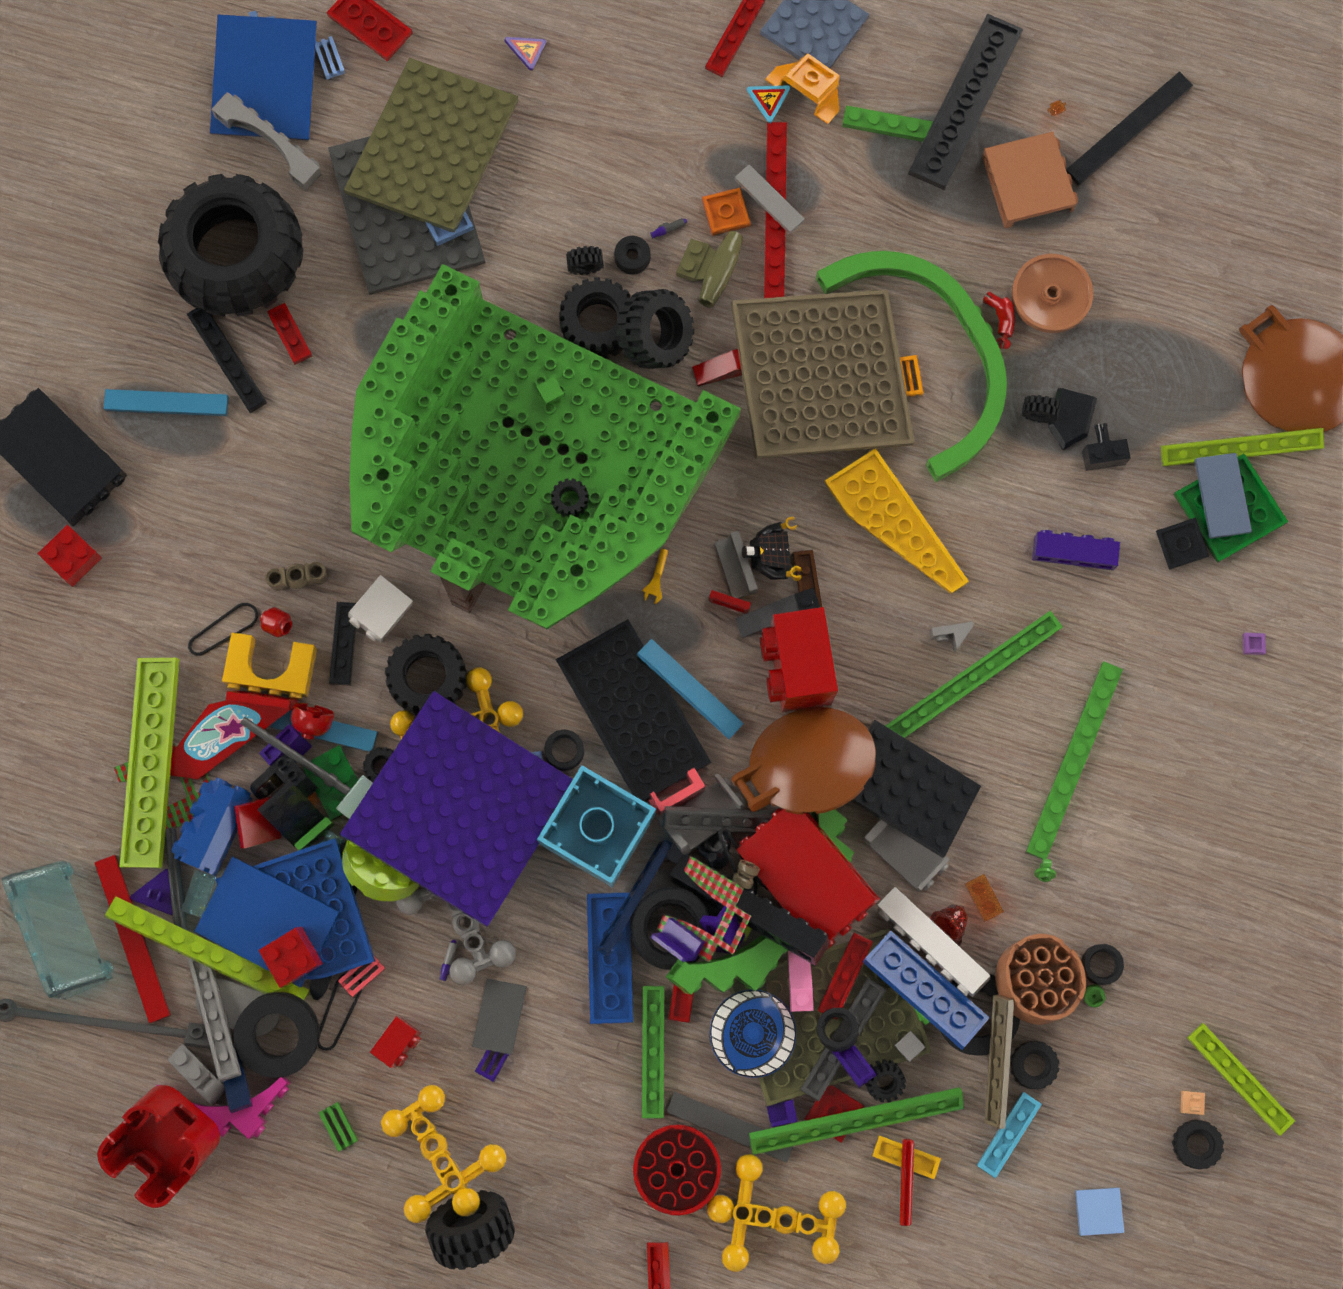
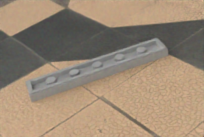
M189 958L188 962L218 1081L223 1082L240 1076L241 1071L215 970Z

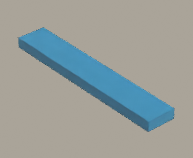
M105 389L103 409L105 411L227 416L229 396L225 394Z
M651 639L637 653L640 659L726 738L730 739L744 724L654 640Z
M290 710L269 727L283 730L288 724L292 725V711ZM333 721L331 728L326 734L314 736V739L370 752L372 749L374 750L378 732Z

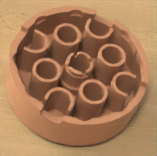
M1034 934L1025 937L1009 946L1002 953L997 963L995 980L998 994L1014 999L1013 1015L1027 1023L1043 1025L1062 1019L1074 1012L1084 997L1086 975L1083 964L1074 949L1071 950L1058 937L1049 934Z

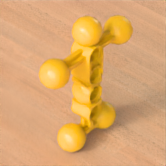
M475 667L467 673L466 685L468 689L476 693L481 711L471 713V715L484 723L488 715L495 716V722L488 726L499 733L500 723L506 727L518 725L523 718L521 705L514 701H506L498 707L496 713L488 691L492 683V676L487 669ZM406 710L396 712L390 721L392 732L402 739L415 720V716Z
M436 1085L423 1087L419 1092L417 1101L402 1111L396 1109L387 1111L381 1120L382 1131L390 1137L403 1135L407 1130L408 1122L411 1120V1130L418 1137L417 1141L420 1143L421 1153L425 1159L432 1163L433 1169L442 1185L425 1196L413 1195L406 1200L403 1208L404 1214L412 1223L426 1221L430 1216L432 1207L451 1194L454 1195L452 1206L458 1215H473L479 1208L480 1198L475 1190L467 1188V1183L485 1171H500L506 1163L505 1150L499 1145L490 1144L480 1151L479 1160L463 1171L459 1169L457 1163L450 1157L451 1154L447 1150L448 1144L445 1137L439 1134L435 1126L422 1114L424 1111H439L444 1106V1091ZM427 1124V1130L419 1133L420 1128ZM438 1142L437 1149L430 1151L431 1145ZM444 1161H449L448 1167L441 1170V1164ZM455 1179H459L458 1186L451 1188V1183Z
M753 1154L741 1156L735 1165L736 1174L741 1179L737 1204L734 1205L732 1200L725 1195H716L707 1204V1214L712 1221L725 1223L732 1217L735 1219L731 1244L726 1246L721 1255L722 1263L729 1271L740 1272L748 1265L749 1253L744 1247L747 1225L770 1226L771 1229H775L781 1234H791L794 1231L799 1233V1230L806 1235L813 1234L814 1232L822 1233L821 1237L817 1238L812 1246L814 1258L819 1263L831 1264L839 1256L840 1246L834 1239L837 1218L841 1217L846 1209L844 1196L836 1191H828L820 1197L818 1203L819 1210L824 1216V1220L817 1219L810 1213L801 1214V1212L796 1211L790 1206L773 1207V1210L764 1205L752 1204L750 1202L753 1183L759 1179L763 1172L761 1160ZM739 1207H746L748 1209V1216L746 1218L740 1219L737 1217L736 1211ZM766 1210L770 1213V1218L767 1222H760L758 1220L760 1211ZM783 1214H789L792 1218L788 1226L780 1224V1217ZM805 1218L813 1220V1226L809 1230L802 1228L801 1223Z

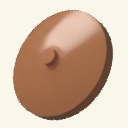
M1044 254L1032 258L1020 268L1012 285V302L1019 317L1032 328L1046 333H1060L1074 328L1086 317L1093 302V285L1086 270L1075 260L1060 254Z

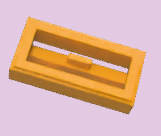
M917 355L900 357L906 397L922 396L924 392ZM911 360L913 361L918 390H914L909 363ZM902 362H905L910 391H907Z

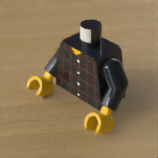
M788 517L785 523L778 522L764 527L756 533L755 538L750 540V546L742 547V557L751 558L752 568L759 570L761 574L770 580L788 579V577H791L794 581L801 579V575H793L794 572H800L802 569L799 566L791 568L788 531H784V529L793 531L797 528V525L793 527L788 526V522L795 520V517Z

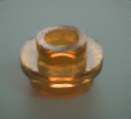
M1058 100L1049 104L1050 108L1047 109L1051 116H1056L1067 111L1065 107L1067 104Z

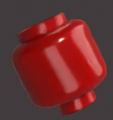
M269 608L260 617L262 630L274 637L279 638L287 635L292 628L291 616L279 608Z

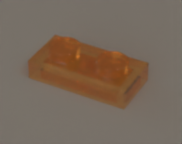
M985 874L965 883L984 922L1004 912Z

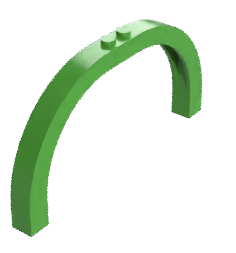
M871 251L852 255L834 262L817 271L816 280L824 294H829L856 280L872 276H897L918 282L934 291L949 305L981 358L987 383L984 410L978 423L965 438L949 449L928 459L926 467L934 481L938 482L964 467L979 454L991 438L1002 415L1007 389L1006 369L1000 348L992 334L993 330L988 322L985 323L982 318L981 309L979 306H975L962 286L947 272L922 258L900 252Z

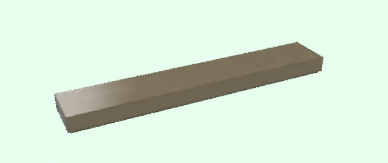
M993 995L985 1123L998 1129H1003L1006 1125L1014 999L1002 995Z

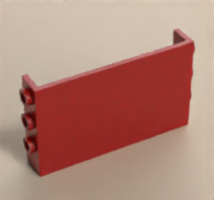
M779 808L772 813V819L769 822L761 823L755 829L756 833L753 836H747L739 843L741 846L737 851L744 860L760 868L757 876L781 906L791 913V916L796 919H804L810 927L815 930L819 928L828 935L830 944L827 948L828 950L836 943L834 939L838 935L844 936L852 929L850 925L856 920L857 922L862 921L868 915L866 911L876 904L880 898L809 812H803V815L794 814Z

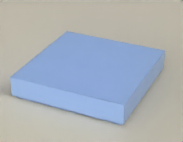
M1119 1187L1075 1190L1080 1236L1124 1233Z

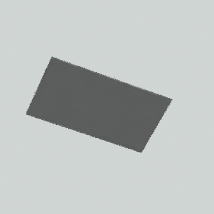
M487 979L472 1047L512 1055L527 986Z

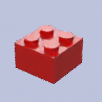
M68 524L37 553L72 587L102 559Z
M296 927L258 950L279 988L290 985L323 964L303 927Z
M396 1016L370 1053L390 1068L401 1067L408 1058L406 1053L409 1049H414L420 1042L421 1038L419 1036L422 1032L402 1017Z

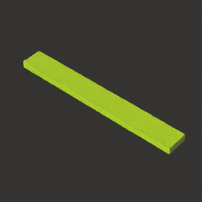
M1323 428L1161 445L1162 466L1195 463L1194 460L1196 458L1236 453L1237 457L1243 453L1246 457L1324 449Z

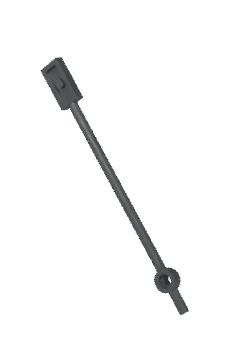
M11 999L0 1000L1 1022H9L16 1016L185 1038V1046L210 1049L204 1024L189 1022L186 1030L18 1008ZM8 1006L6 1011H2L3 1007Z

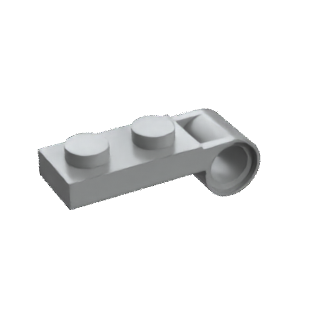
M184 1044L168 1059L177 1071L209 1103L214 1105L225 1093L224 1083L219 1082L218 1077Z

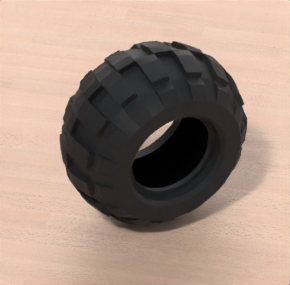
M223 174L208 176V181L199 185L194 182L184 188V195L179 200L173 199L166 209L165 216L167 220L164 221V224H160L158 244L160 246L159 261L172 288L191 306L204 309L209 314L224 317L226 314L233 313L238 317L253 314V309L263 305L265 308H268L278 301L277 296L282 291H288L296 278L295 273L297 268L300 267L303 258L302 231L291 206L276 190L263 182L258 184L253 178L241 174H236L233 178H226ZM243 219L257 224L258 240L251 254L239 263L228 266L215 265L207 262L197 253L198 246L204 235L221 222Z

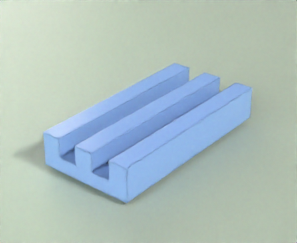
M332 36L328 37V40L321 39V42L316 41L315 45L326 79L345 74ZM331 44L340 69L338 71L335 69L327 45ZM321 47L325 50L332 73H328L320 51Z

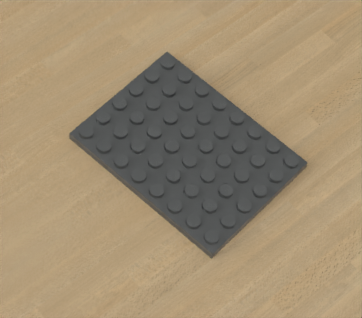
M370 136L328 147L369 295L434 278L442 264L459 271L486 263L469 205L466 213L474 230L437 246L426 223L345 194L344 188Z

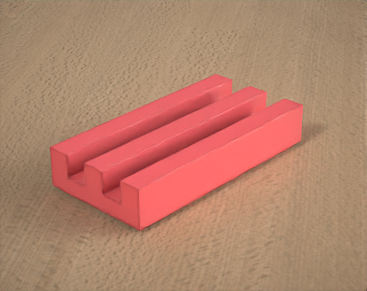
M375 958V962L368 965L348 984L345 981L362 966L351 969L338 980L352 998L385 970V967L378 959ZM373 967H378V969L375 972H373L353 991L350 989V987H352L357 981H359Z

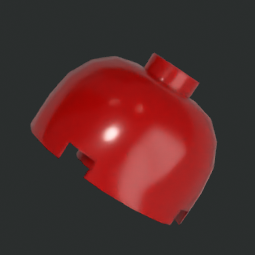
M295 703L293 705L291 722L293 727L302 733L301 736L303 738L314 739V736H322L331 728L334 719V712L319 705L307 707L308 703Z

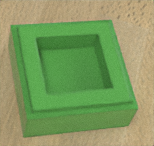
M555 377L536 386L545 405L564 397V393Z

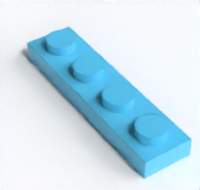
M1022 1092L1006 1117L1005 1128L997 1131L976 1166L996 1178L1042 1104L1025 1092Z

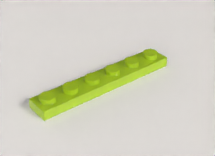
M1201 1023L1186 1037L1278 1136H1281L1295 1122L1287 1111L1204 1023Z

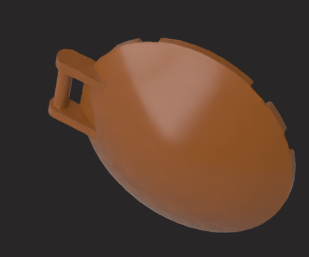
M1273 305L1267 307L1264 313L1249 324H1244L1239 328L1242 336L1250 344L1242 365L1244 392L1250 405L1263 420L1275 428L1279 427L1286 431L1323 428V433L1343 423V335L1339 331L1316 320L1302 318L1286 320ZM1269 318L1274 322L1258 335L1253 332L1254 329Z
M826 707L800 709L780 717L761 733L750 755V767L733 775L731 781L735 786H738L752 812L769 804L774 807H781L786 812L803 815V812H816V814L829 812L847 804L863 791L864 785L872 777L875 769V744L865 725L844 711ZM746 782H752L759 796L754 797Z

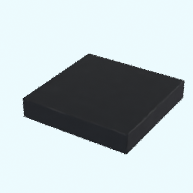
M1196 517L1156 530L1169 570L1209 557Z

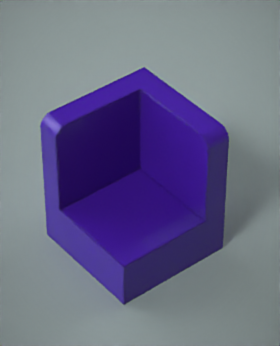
M793 1100L767 1106L771 1127L797 1122Z

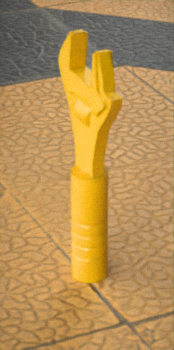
M660 549L654 576L651 582L642 590L645 592V601L649 594L656 596L654 604L662 600L660 579L668 555V550Z

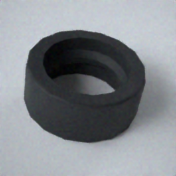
M566 729L557 730L552 733L546 740L544 747L545 757L549 764L562 771L572 770L577 767L583 760L585 752L583 741L579 735ZM561 738H568L576 745V755L569 762H559L552 754L553 744Z
M1094 945L1088 948L1082 956L1081 962L1085 975L1091 983L1108 985L1117 981L1123 973V957L1111 945ZM1098 952L1108 953L1115 962L1114 971L1107 977L1096 976L1090 968L1091 958Z
M831 1008L820 1016L817 1022V1034L820 1042L827 1049L834 1052H842L850 1049L856 1043L859 1036V1027L855 1016L850 1011L844 1008ZM835 1017L847 1020L851 1027L849 1037L841 1042L830 1040L825 1033L827 1022Z

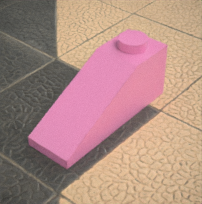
M788 950L790 1012L814 1011L811 964Z

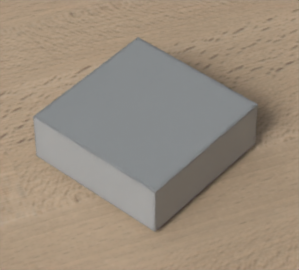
M911 1031L894 1045L908 1062L925 1048Z

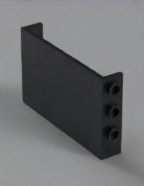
M39 388L31 391L21 404L16 405L6 418L0 420V455L73 527L85 515H90L94 511L95 506L100 501L106 500L110 492L115 487L122 485L125 477H127V474Z

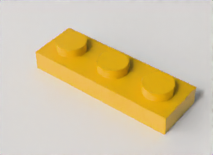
M878 1135L872 1156L901 1167L902 1144ZM914 1148L913 1172L935 1179L941 1158Z

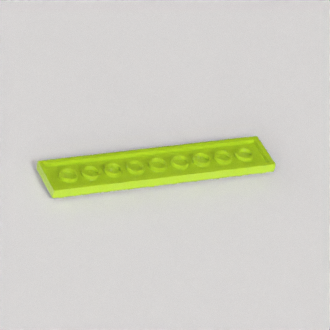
M176 657L137 659L120 867L122 868L163 867L180 661Z

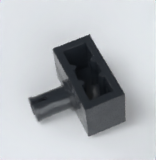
M1103 423V426L1101 424L1095 425L1098 443L1088 444L1082 451L1085 471L1126 465L1131 459L1127 439L1112 441L1109 437L1107 423Z

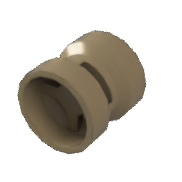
M740 860L738 864L739 870L737 873H734L732 881L743 888L751 889L754 883L753 878L758 875L760 868L749 861Z

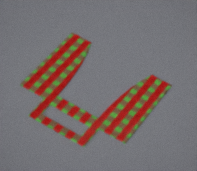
M690 856L684 869L685 873L700 888L726 906L727 909L714 936L688 922L667 915H663L657 930L661 932L667 920L674 918L705 942L698 956L710 963L717 946L734 954L751 915L736 907L744 890L743 887ZM736 913L743 920L730 946L722 940Z

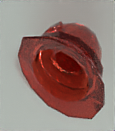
M953 904L940 911H934L930 920L960 946L968 921V915L964 906Z

